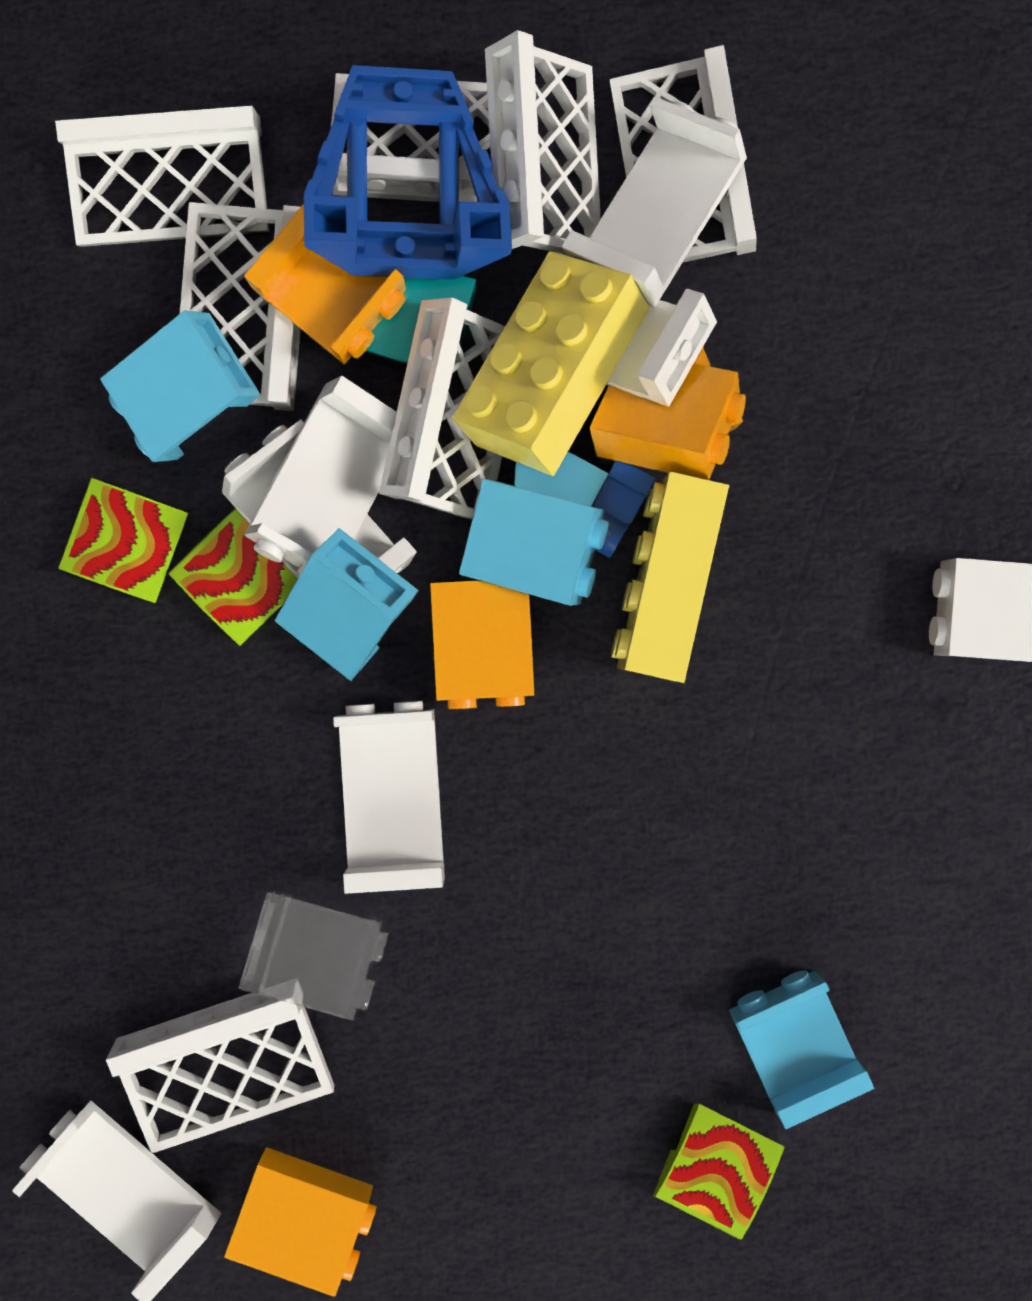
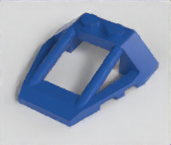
M352 65L336 107L334 121L327 140L323 142L319 152L318 164L304 192V246L354 276L389 277L396 269L404 278L456 279L511 254L512 239L509 202L503 188H498L491 172L493 164L486 149L482 150L473 130L474 120L453 71ZM367 122L439 126L440 224L367 220ZM347 139V196H332ZM459 144L477 202L459 201Z

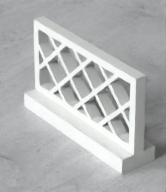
M517 30L485 48L490 151L493 164L492 174L498 188H503L509 202L512 249L523 245L552 252L555 250L565 254L561 246L571 232L570 224L576 217L583 226L586 237L591 236L601 220L592 66L533 46V35ZM534 65L546 82L540 90L535 84ZM565 75L576 78V100L573 99L562 81ZM551 91L565 112L560 119L557 118L545 99ZM537 114L549 131L543 139L538 134ZM570 121L579 133L580 146L578 149L564 129ZM554 140L568 160L562 168L548 149V146ZM540 163L551 178V181L545 188L541 183ZM573 169L582 181L581 196L578 195L567 178ZM556 189L559 190L570 207L564 216L551 198ZM543 212L554 227L549 235L544 234Z
M724 45L705 49V57L610 79L626 178L638 160V157L632 154L631 146L642 130L653 135L657 128L648 122L653 115L650 106L646 108L641 117L624 107L623 91L642 87L655 97L673 103L674 101H679L668 93L674 82L678 78L697 74L700 89L689 106L695 111L702 101L704 116L712 119L722 117L737 126ZM664 82L661 88L655 85L657 83ZM627 119L635 124L630 134ZM744 163L719 202L720 211L715 209L711 215L723 224L725 240L705 244L697 239L693 245L694 247L690 249L683 262L734 251L737 252V255L756 251L757 238Z
M336 73L331 126L349 74ZM457 81L465 102L470 107L468 109L472 118L474 119L478 116L489 127V114L486 110L488 108L487 83ZM396 124L378 139L367 127V141L371 144L367 148V197L439 202V154L435 151L439 147V132L426 142L413 128L415 124ZM405 133L419 148L408 157H395L387 147ZM490 133L479 141L482 150H487L490 147ZM346 153L342 155L333 195L347 196ZM462 155L459 157V201L477 202Z
M253 106L55 121L58 142L63 144L77 246L186 239L187 224L176 214L193 192L205 203L215 204L197 189L214 165L234 182L217 205H228L239 190L243 189L255 200V208L267 209L260 136H262L260 116ZM249 144L250 164L237 178L218 160L230 145ZM218 146L211 155L202 148ZM195 148L207 158V161L189 182L170 164L182 149ZM169 150L164 158H161L154 151ZM136 152H147L159 162L143 185L122 169ZM110 154H121L115 162L107 156ZM98 155L111 166L94 189L81 178L79 157ZM166 170L186 185L170 208L166 207L149 192ZM118 174L122 175L138 189L121 212L102 196ZM251 175L254 192L245 185ZM83 188L90 193V195L86 198L85 201L83 196ZM146 196L165 214L153 229L142 230L129 217ZM99 201L114 213L117 218L105 233L88 234L86 215L94 204ZM206 218L200 225L199 237L225 236L231 230L225 223L213 224L216 221L215 218ZM172 219L181 226L166 228ZM230 220L235 226H238L241 223L236 222L234 220ZM257 222L244 234L270 232L269 223ZM124 223L133 230L118 232Z
M189 202L180 313L184 310L204 312L206 309H209L223 325V328L220 330L223 336L226 338L228 335H231L245 351L246 354L239 359L242 366L245 367L249 362L253 361L263 373L261 396L250 405L272 406L275 410L294 411L301 329L270 303L268 305L267 317L261 308L268 302L261 296L253 301L239 282L245 278L244 275L269 246L267 245L258 253L243 234L257 222L275 224V239L300 207L284 205L283 210ZM201 217L222 219L231 230L210 249L199 237ZM230 220H237L242 222L238 226H235ZM239 239L253 258L231 275L217 256ZM200 246L205 253L198 258V247ZM213 261L226 276L227 280L205 297L195 285L196 273ZM235 287L248 302L249 306L227 323L212 304L231 288ZM195 294L201 299L196 306H194ZM257 313L267 325L266 337L250 350L234 330ZM265 350L263 365L256 356Z
M454 298L421 300L379 494L395 499H405L473 520L482 480L484 478L497 481L502 456L487 451L486 456L478 461L470 443V438L452 420V416L474 381L468 362L479 354L483 362H485L492 350L491 346L496 343L505 326L466 310L467 304ZM463 323L469 326L476 343L475 346L464 353L459 344ZM457 370L466 392L452 401L448 390L452 373ZM447 419L455 440L441 449L438 435L441 422ZM460 449L468 469L457 478H454L446 459ZM436 467L445 487L431 496L426 494L430 471ZM472 479L478 490L474 509L467 507L460 488Z
M298 977L116 1039L106 1062L112 1076L119 1075L151 1153L334 1092L335 1085L303 1004L304 993ZM294 1019L301 1033L295 1048L270 1037L276 1025ZM266 1029L264 1034L258 1032ZM242 1037L258 1044L250 1063L224 1052L229 1041ZM221 1044L219 1050L213 1048V1046ZM304 1044L307 1048L308 1054L301 1051ZM264 1048L289 1058L281 1076L256 1066ZM197 1053L213 1060L205 1078L178 1068L183 1057ZM175 1060L173 1065L167 1063L169 1061ZM297 1061L315 1069L319 1081L303 1087L287 1080V1077ZM218 1063L244 1074L235 1092L210 1081ZM150 1068L166 1075L167 1078L158 1094L141 1087L135 1073ZM250 1077L275 1087L270 1098L259 1102L243 1096L241 1093ZM172 1079L199 1089L190 1107L164 1096ZM281 1090H283V1091L286 1092V1093H283V1094H280V1095H279V1093H280ZM204 1092L229 1102L224 1114L212 1117L195 1110ZM147 1103H150V1104L153 1105L152 1108H151V1111H150V1109H149ZM235 1105L241 1107V1108H238V1109L233 1110L234 1107H235ZM158 1107L183 1117L184 1120L180 1128L160 1135L153 1119ZM189 1121L194 1122V1124L188 1125Z

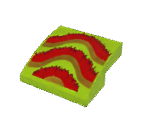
M91 478L58 569L156 603L188 513Z
M234 508L169 572V575L221 629L241 646L285 603L298 579L283 561L280 563L272 561L254 550L256 542L244 536L249 523Z
M694 1104L677 1149L670 1150L653 1196L737 1239H742L768 1190L784 1146L701 1104Z

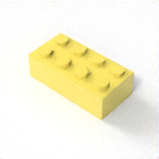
M549 251L452 416V420L477 447L554 477L605 388L607 381L650 309L632 275Z
M669 472L660 483L655 482L653 489H650L648 492L643 517L651 518L648 532L644 531L642 536H638L632 560L633 564L640 565L637 580H632L631 583L628 582L622 603V610L629 612L626 629H617L611 657L619 659L617 669L675 682H685L729 485Z

